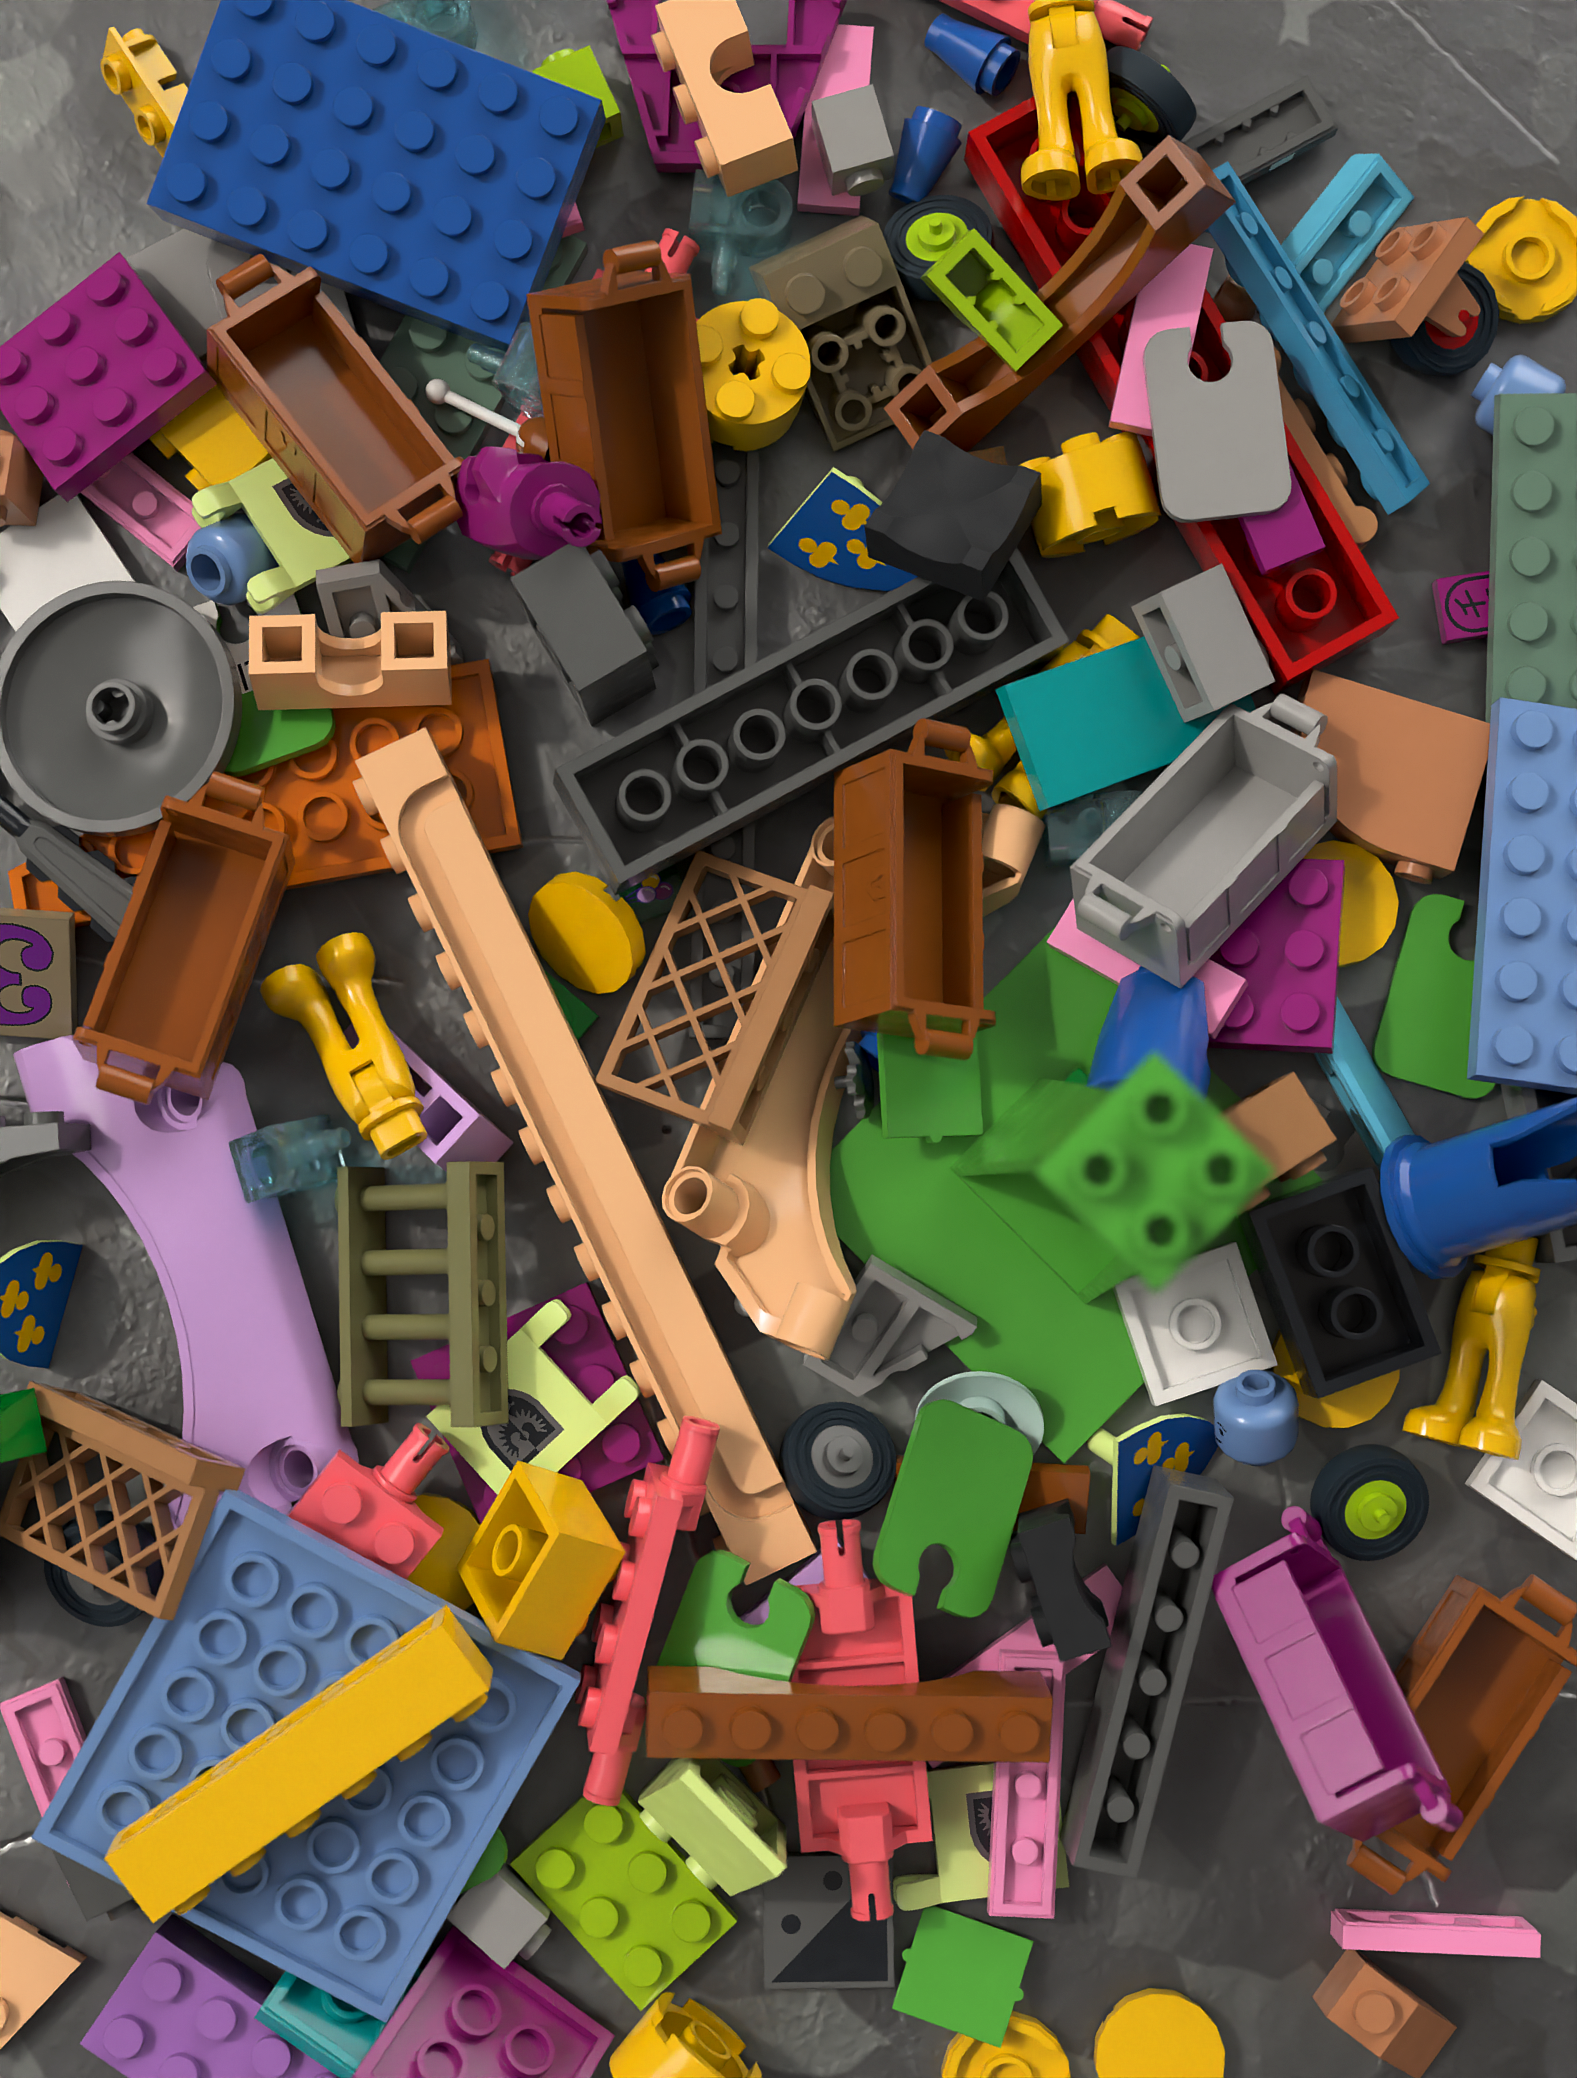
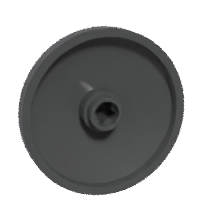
M104 581L69 590L55 597L33 613L16 631L0 657V769L12 788L30 807L62 826L80 833L102 837H125L157 829L160 820H163L160 807L165 796L168 795L188 802L200 788L209 782L214 771L223 774L231 760L237 744L242 719V691L236 664L228 646L214 626L189 604L163 589L133 581Z

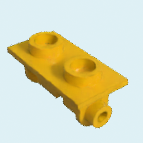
M111 27L108 29L103 58L100 62L103 78L114 94L122 96L134 114L135 124L142 139L148 145H154L163 158L188 88L182 83L167 90L162 89L161 85L176 80L177 72L153 35L144 34L142 29L136 28L127 32L121 38L116 28Z

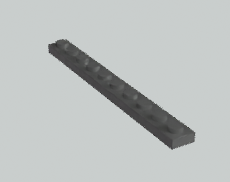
M713 441L711 446L722 534L704 539L699 562L701 576L698 580H695L693 696L757 662L759 449L751 451L733 450L734 446L725 445L717 441ZM756 820L700 851L755 870ZM696 853L691 855V863ZM708 871L697 894L703 912L738 898L730 879ZM741 884L745 894L755 890V888ZM753 905L751 909L755 917V905ZM693 906L691 908V918L696 916ZM743 910L709 925L720 952L754 938ZM702 928L692 932L690 936V965L713 956ZM754 952L725 964L736 992L752 986L754 981ZM718 968L690 980V1000L694 1010L729 996ZM732 1008L700 1022L706 1039L729 1040L738 1016L735 1009ZM689 1027V1039H697L693 1027Z

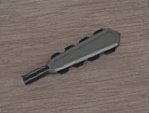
M0 793V827L16 839L20 851L27 857L26 869L42 883L51 881L58 885V898L75 913L86 911L91 916L90 927L107 943H114L131 899L136 878L132 876L122 879L117 875V864L99 850L85 852L81 849V837L69 828L62 825L51 827L45 822L32 820Z

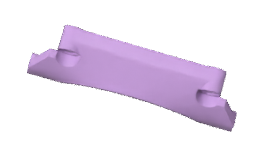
M74 1035L61 1036L15 1052L13 1056L30 1112L64 1111L65 1123L90 1124L91 1150L73 1153V1155L93 1172L125 1211L142 1239L157 1271L169 1305L177 1337L182 1370L184 1404L182 1440L245 1468L238 1490L287 1515L292 1509L291 1502L301 1498L339 1449L357 1463L359 1459L357 1448L351 1439L348 1427H341V1406L338 1402L337 1390L247 1100L245 1083L240 1072L233 1065L222 1062L209 1100L163 1086L154 1093L150 1104L146 1105L96 1089V1081L99 1074L98 1066L95 1063L83 1060L72 1041ZM220 1491L214 1509L224 1492ZM186 1494L181 1495L168 1504L174 1530L183 1524L192 1497Z

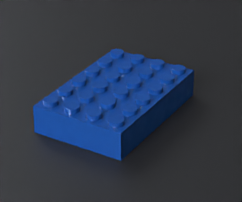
M221 0L146 204L163 221L253 256L261 253L269 262L297 273L311 266L321 277V282L517 358L530 324L527 294L542 291L565 231L567 220L577 199L605 124L606 116L601 99L348 0Z

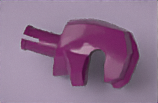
M492 446L484 447L478 455L469 456L463 460L454 487L455 500L463 513V516L457 520L462 535L494 551L528 560H542L567 544L576 547L588 546L600 535L601 530L595 527L596 523H602V518L599 514L600 495L591 475L579 466L562 461L548 462L539 454L517 452L516 449Z

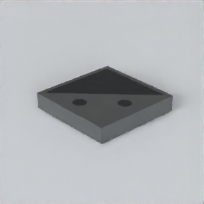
M830 1851L786 1852V1868L776 1878L763 1883L764 1989L895 1988L894 1915L887 1919L877 1920L874 1894H869L870 1921L853 1919L851 1916L852 1899L849 1864L842 1860L840 1854ZM892 1857V1858H890V1859L888 1860V1866H889V1878H890V1889H891V1901H892V1904H893V1857Z

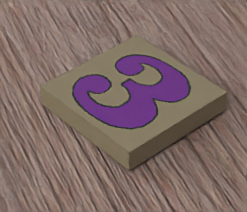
M0 908V1035L47 1039L74 1035L78 1027L75 913Z

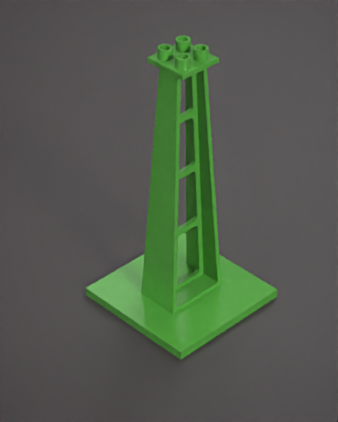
M1054 927L984 997V1009L996 1012V1026L977 1031L983 1135L942 1137L940 1142L932 1144L927 1143L925 1137L883 1139L880 1101L872 1109L869 1118L862 1119L832 1149L830 1160V1194L837 1236L864 1264H866L871 1255H874L977 1317V1328L972 1335L963 1340L957 1336L944 1344L971 1371L1002 1374L1020 1382L1029 1389L1039 1402L1043 1413L1044 1433L1041 1442L1062 1463H1065L1144 1383L1112 1287L1131 1275L1136 1274L1157 1293L1194 1254L1229 1242L1237 1243L1247 1276L1249 1277L1257 1267L1236 1212L1276 1171L1218 1114L1241 1100V1098L1211 1069L1206 1101L1155 1051L1115 1090L1062 1082L1078 1067L1086 1075L1090 1073L1098 1037L1118 985L1050 948L1047 940L1055 929ZM1313 1170L1295 1180L1290 1178L1282 1183L1278 1178H1275L1265 1184L1271 1195L1262 1202L1320 1182L1322 1179Z

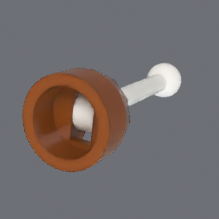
M433 379L427 384L425 394L431 403L439 405L446 402L515 436L518 452L539 454L544 460L551 462L543 416L527 419L520 425L452 392L448 383L442 379Z

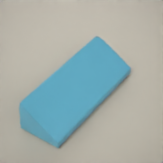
M1380 154L1352 155L1281 244L1323 313L1415 198Z
M1337 997L1333 1054H1313L1380 1172L1386 1147L1397 1137L1415 1134Z

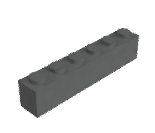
M1153 1465L1110 1635L1112 1647L1107 1648L1059 1836L1072 1865L1075 1867L1137 1879L1234 1497L1214 1478Z

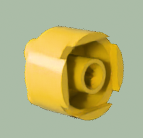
M754 298L749 301L730 302L715 307L696 322L711 443L717 441L725 445L734 446L733 450L751 451L766 447L777 441L789 430L801 406L811 370L807 343L798 327L786 315L778 311L772 302L766 299Z
M1096 432L1082 434L1060 445L1063 452L1061 456L1050 459V457H1040L1020 464L1041 473L1042 505L1031 522V528L1041 556L1044 558L1063 557L1085 552L1083 544L1103 540L1105 545L1120 541L1154 525L1159 520L1158 516L1161 515L1158 506L1159 502L1136 433L1122 432L1108 437L1100 442Z
M664 1992L658 1997L611 2055L609 2061L613 2078H762L757 2062L748 2070L739 2057L746 2048V2045L732 2028L711 2010L690 1998L683 2007L672 2004L671 2001L675 1995L672 1992Z

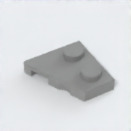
M871 1255L854 1280L857 1292L829 1361L805 1354L803 1365L859 1397L883 1384L891 1373L906 1371L928 1359V1352L957 1336L963 1340L972 1335L977 1328V1317L876 1256Z

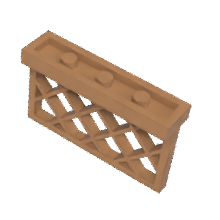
M697 851L594 1082L599 1087L713 1130L719 1137L743 1146L834 936V893L813 885H809V888L805 889L703 851ZM707 871L730 879L738 898L703 912L697 894ZM741 884L757 890L745 894ZM774 896L795 903L786 924L763 934L761 933L751 906ZM693 906L696 916L686 920ZM743 910L754 938L720 952L709 925ZM702 928L713 956L678 970L672 955L677 939ZM778 942L771 957L767 946ZM760 949L767 966L761 982L736 992L725 964ZM667 964L671 974L661 978ZM718 968L729 996L694 1010L684 982ZM676 986L687 1014L653 1029L646 1012L652 996ZM753 999L747 1014H745L742 1004ZM734 1008L741 1023L736 1040L711 1051L700 1022ZM640 1023H642L645 1032L635 1036ZM692 1026L703 1055L669 1069L658 1040ZM650 1044L661 1073L636 1084L617 1077L626 1055ZM727 1058L720 1074L716 1063ZM708 1066L716 1086L706 1109L703 1110L682 1102L674 1081ZM666 1085L671 1097L653 1090Z
M29 1381L27 1389L35 1388L47 1451L55 1431L59 1434L64 1458L51 1467L48 1464L47 1452L19 1459L0 1511V1536L158 1619L174 1621L220 1491L224 1492L225 1489L238 1491L245 1468L83 1393ZM100 1454L105 1478L89 1487L84 1463ZM142 1474L147 1499L131 1508L126 1483ZM68 1475L73 1499L58 1508L53 1484ZM186 1494L192 1497L183 1524L174 1530L168 1504L181 1495ZM109 1495L114 1520L99 1529L94 1504ZM36 1496L41 1520L26 1530L20 1527L29 1500ZM77 1516L82 1541L67 1550L62 1525ZM151 1516L157 1541L141 1551L135 1525ZM118 1537L124 1563L108 1572L103 1546ZM161 1558L165 1574L158 1594L154 1596L150 1592L145 1568Z

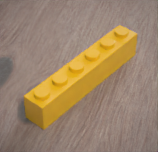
M446 1605L118 1832L104 1859L152 1923L171 1910H174L177 1915H182L199 1904L211 1891L209 1884L227 1871L233 1877H236L254 1866L265 1855L266 1849L264 1846L276 1837L285 1833L288 1838H293L309 1828L322 1814L319 1808L338 1794L344 1800H347L364 1790L376 1778L377 1773L375 1769L396 1755L399 1761H404L416 1754L432 1739L433 1735L430 1731L450 1717L457 1723L475 1713L488 1699L486 1692L490 1690L493 1668Z

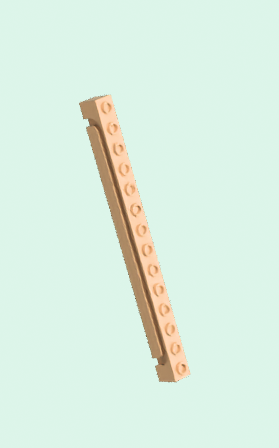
M425 727L355 760L362 775L361 778L353 781L357 795L369 816L379 812L390 834L380 839L385 854L396 874L407 870L417 891V894L408 897L412 911L424 932L434 928L445 950V952L435 956L440 970L452 991L462 986L473 1009L463 1014L468 1029L479 1049L490 1045L500 1066L499 1069L491 1072L495 1086L505 1105L509 1107L517 1103L528 1125L518 1130L523 1145L533 1164L537 1165L545 1161L555 1185L546 1189L548 1197L561 1223L573 1220L583 1243L574 1247L576 1256L588 1280L592 1282L600 1278L611 1301L601 1305L602 1310L616 1339L620 1340L628 1336L638 1360L630 1363L629 1366L645 1399L656 1395L666 1418L658 1421L657 1425L670 1454L673 1455L683 1416L699 1417L720 1426L705 1483L707 1490L700 1516L711 1512L722 1534L712 1539L715 1549L731 1552L751 1563L744 1579L746 1586L816 1553L815 1539L798 1504L793 1500L786 1487L777 1459L600 1087L594 1082L596 1078L433 735Z

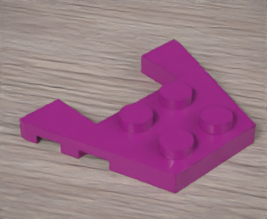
M606 0L657 172L705 173L694 143L695 140L703 138L697 122L688 125L684 123L673 93V87L681 85L675 69L664 73L651 38L652 34L661 31L655 5L662 3V0ZM789 0L787 43L785 45H751L754 66L730 75L723 81L720 87L733 93H746L771 84L794 140L847 0Z

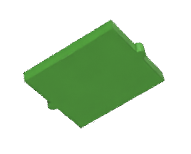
M977 1032L973 1040L972 1055L966 1061L920 1055L915 1050V1038L877 1033L883 1139L925 1137L926 1142L932 1144L940 1142L942 1137L983 1135Z
M934 1905L923 1908L912 1946L905 1949L902 1953V1958L906 1961V1965L892 2009L1001 2048L1015 2001L1022 2000L1024 1997L1023 1990L1019 1987L1034 1941Z

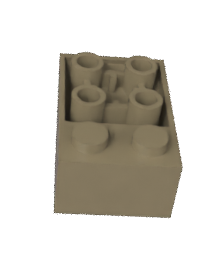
M860 215L748 267L760 297L772 302L778 311L786 315L798 327L807 343L811 370L805 395L832 451L835 452L895 424L884 407L931 364L932 360L879 223Z

